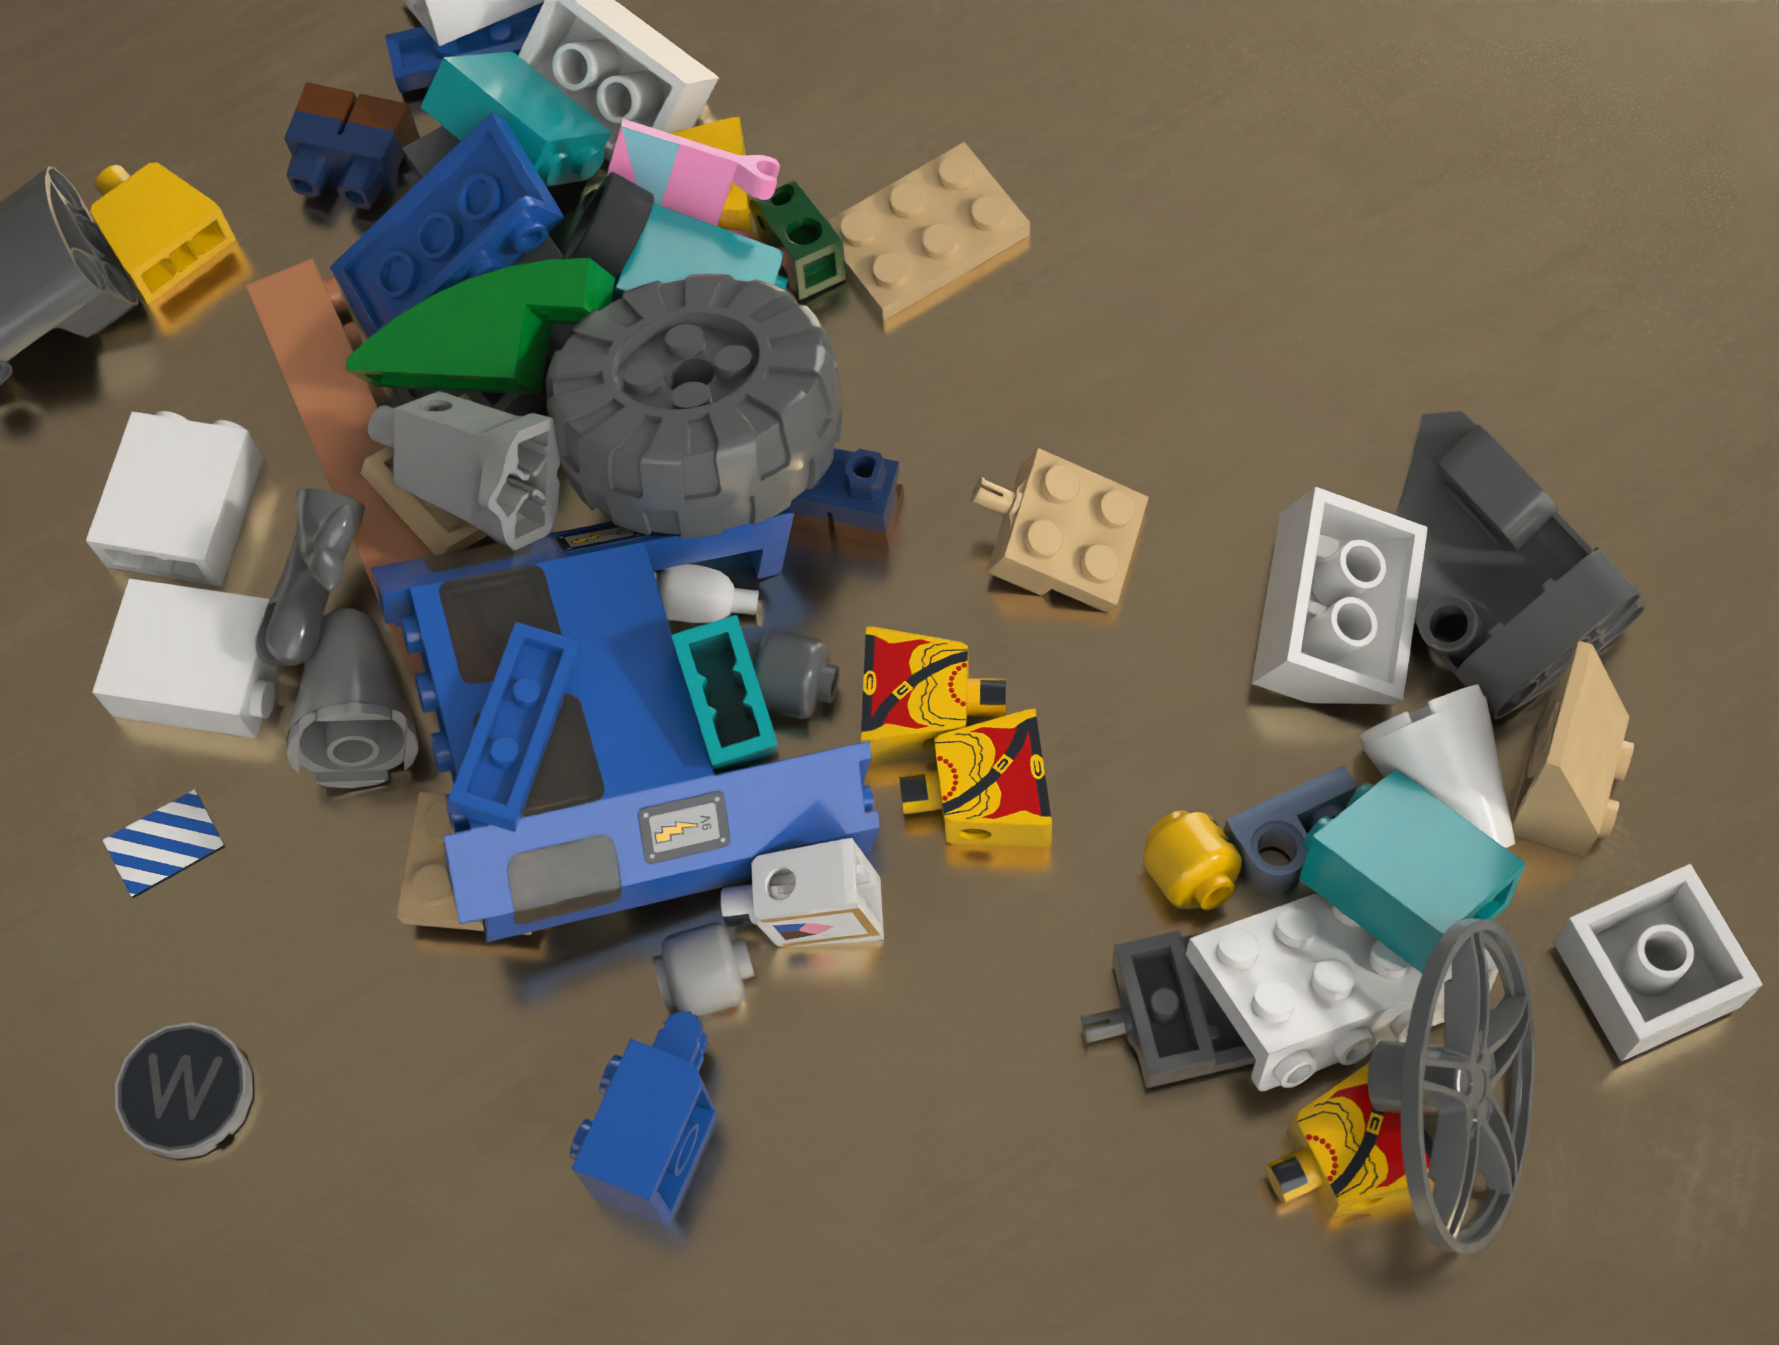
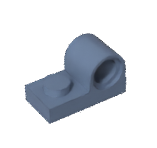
M1344 765L1226 819L1223 832L1241 855L1240 873L1252 890L1262 895L1276 897L1287 894L1297 886L1307 854V850L1303 848V843L1307 836L1305 830L1312 829L1325 816L1334 819L1346 809L1348 802L1355 794L1357 787ZM1270 846L1278 847L1289 855L1291 862L1280 867L1272 866L1264 862L1258 851Z

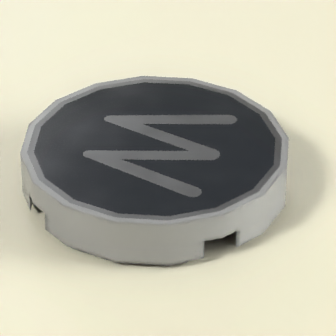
M194 1022L167 1025L144 1037L124 1059L115 1082V1111L125 1132L151 1153L173 1159L202 1156L217 1147L215 1144L222 1141L229 1133L233 1135L244 1122L253 1098L252 1070L245 1056L241 1053L240 1048L217 1028Z

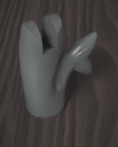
M307 488L297 492L295 506L297 527L292 547L281 577L265 608L255 638L257 656L266 664L274 667H287L306 662L314 655L322 630L323 616L330 592L335 590L342 580L344 572L343 562L364 515L365 506L355 499L321 489Z

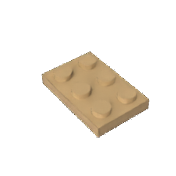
M965 142L828 220L843 240L846 274L883 322L1030 236L1029 220Z

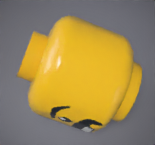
M1176 811L1163 817L1150 829L1147 835V845L1143 853V865L1174 907L1186 910L1201 907L1202 909L1209 910L1220 906L1230 898L1235 890L1234 882L1241 871L1242 858L1212 816L1201 812Z

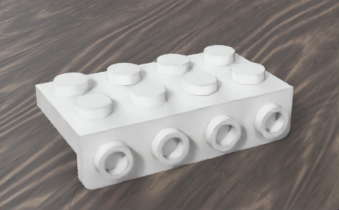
M1318 893L1192 937L1189 940L1186 951L1187 958L1255 1057L1256 1062L1251 1079L1259 1091H1266L1282 1085L1284 1088L1297 1086L1307 1080L1315 1071L1339 1062L1342 1065L1354 1064L1366 1057L1382 1040L1406 1042L1411 1011L1422 973ZM1485 949L1489 989L1491 991L1498 974V969L1491 955ZM1452 963L1449 966L1438 996L1431 1027L1444 1022V982L1452 979Z

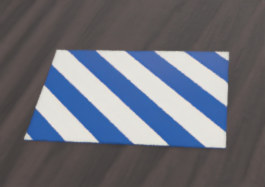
M195 789L103 839L131 897L224 846Z

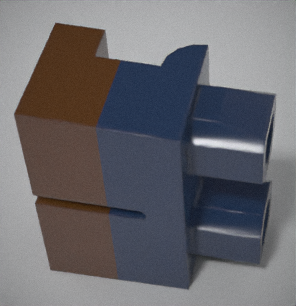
M306 82L284 137L292 155L286 176L293 191L300 195L316 198V196L321 195L327 178L338 180L340 182L337 190L341 199L350 206L368 210L381 190L395 193L398 183L397 169L404 156L402 148L420 138L409 105L365 94H359L358 98H356L355 93L351 91Z
M834 448L833 461L822 478L812 489H805L791 501L789 508L794 512L791 529L830 537L834 525L837 539L889 550L905 497L903 485L896 484L899 473V461L882 458L880 452L861 448L855 452Z

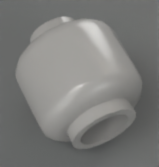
M718 922L667 936L662 942V955L652 957L665 1007L668 1009L676 1006L679 1012L682 1009L684 1012L691 1011L693 1016L697 1015L698 1017L739 1005L744 999L745 994L743 980L755 976L745 938L731 941L728 930Z

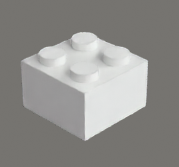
M1691 864L1570 917L1553 941L1621 1062L1741 1008L1763 985Z

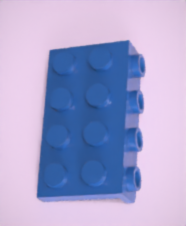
M490 113L330 266V269L370 338L394 318L428 297L469 278L513 266L528 251L540 246L546 240L548 233L565 217L506 119Z

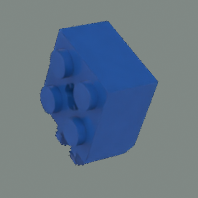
M683 1009L678 1013L674 1011L672 1016H667V1021L663 1022L665 1027L659 1030L652 1046L631 1038L623 1056L615 1054L610 1059L599 1086V1093L603 1094L604 1098L594 1120L586 1118L580 1124L573 1138L569 1153L570 1158L575 1160L571 1169L593 1198L668 1228L717 1116L711 1098L699 1074V1069L704 1060L703 1053H707L706 1046L709 1045L706 1040L708 1037L706 1032L704 1033L702 1022L698 1021V1016H693L691 1011L684 1012Z

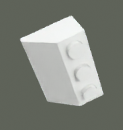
M545 0L518 55L612 131L603 149L604 158L611 162L623 119L666 133L692 128L719 79L718 76L615 0Z
M1318 487L1311 489L1280 513L1251 684L1306 703L1398 704L1403 701L1428 527Z

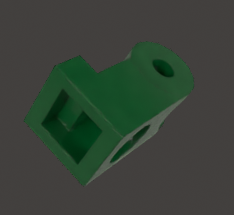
M791 181L775 189L770 199L763 200L755 197L750 200L751 214L763 240L767 245L785 251L781 265L787 272L789 285L799 300L847 279L842 238L796 181Z

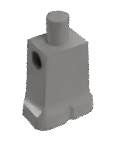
M440 391L396 408L383 405L373 412L368 424L370 438L394 449L393 485L469 522L492 539L514 551L546 537L552 530L558 514L560 482L557 479V470L561 463L553 418L533 413L525 416H516Z

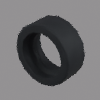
M611 172L600 184L587 205L569 240L562 259L591 258L611 274L616 281L648 221L654 203L653 194L615 172Z

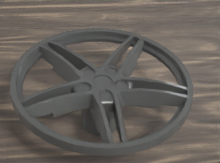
M1465 918L1451 925L1441 936L1427 961L1417 988L1406 1042L1380 1041L1373 1050L1368 1070V1092L1373 1108L1381 1112L1401 1114V1140L1405 1175L1418 1222L1425 1235L1437 1248L1445 1252L1473 1254L1485 1248L1495 1237L1509 1212L1524 1166L1534 1103L1535 1033L1529 985L1520 954L1511 936L1499 923L1489 919ZM1485 949L1495 962L1505 992V996L1495 1010L1490 1008L1488 964ZM1452 963V979L1444 982L1445 1044L1444 1046L1430 1045L1428 1041L1436 1003L1444 978ZM1512 1063L1511 1095L1507 1121L1495 1096L1494 1086ZM1423 1116L1438 1118L1428 1172L1424 1147ZM1482 1170L1489 1187V1192L1474 1218L1460 1228L1468 1207L1475 1173ZM1429 1179L1432 1182H1434L1433 1194L1431 1191Z

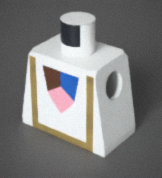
M852 838L758 855L751 863L752 884L725 887L721 892V910L727 927L757 924L776 946L792 947L884 940L880 876Z

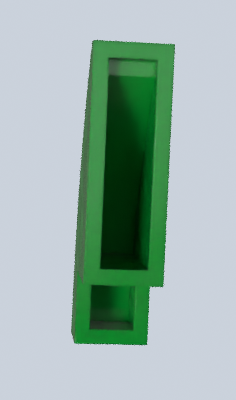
M591 258L549 259L508 266L469 278L428 297L394 318L361 344L347 358L345 370L375 387L541 395L551 324L576 325L596 307L600 311L610 305L615 278Z

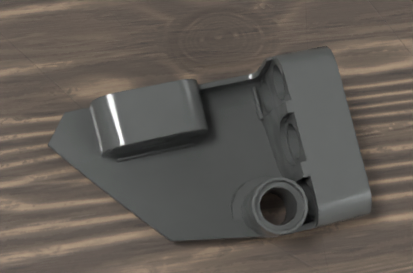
M50 166L0 202V385H2L12 374V366L8 360L51 329L62 328L87 338L92 334H98L139 303L132 284L80 195L60 171Z
M1463 411L1422 414L1411 465L1395 515L1428 527L1415 622L1425 643L1465 687L1480 686L1483 695L1487 698L1490 715L1494 719H1499L1555 685L1578 641L1592 644L1598 653L1642 614L1646 604L1641 591L1598 546L1593 550L1557 513L1559 509L1548 494L1486 429L1479 424L1476 425ZM1454 614L1468 618V628L1461 639L1451 643L1437 640L1436 630L1442 619Z

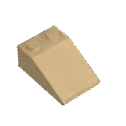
M1578 641L1538 719L1511 819L1514 836L1582 857H1586L1598 837L1607 840L1612 832L1618 813L1619 802L1609 799L1614 779L1623 781L1634 749V743L1624 741L1629 715L1592 644Z

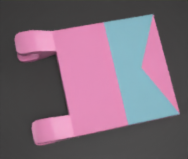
M623 119L606 176L611 172H615L652 193L655 204L717 226L732 182L753 197L763 200L770 199L777 185L780 165L776 159L768 156H739ZM728 230L754 240L753 236L746 231Z

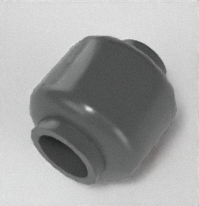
M773 630L766 634L761 642L754 640L751 643L748 651L768 712L797 719H807L817 711L821 701L832 702L838 685L840 669L839 666L830 664L829 649L823 640L783 630Z

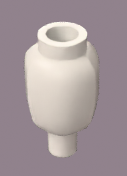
M685 564L661 569L660 572L653 571L668 621L703 625L724 619L731 612L756 615L759 591L734 588L730 579L718 570L699 565Z

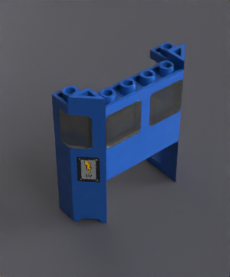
M790 508L755 525L748 523L723 530V533L720 535L681 538L680 535L656 532L646 535L617 526L611 521L549 533L546 537L516 551L501 543L371 568L385 624L394 623L395 627H402L408 655L420 653L425 672L415 674L417 693L422 712L435 711L440 732L430 733L433 757L438 773L450 771L453 785L515 622L581 641V652L516 832L448 812L453 833L444 835V862L460 924L482 920L486 940L490 942L752 880L751 863L758 855L852 838L863 854L871 852L880 825L878 810L872 811L874 810L872 791L869 785H863L872 759L870 741L714 775L653 573L655 570L749 552L757 579L781 574L794 512ZM445 794V800H446L447 811H448V798H449L450 794Z

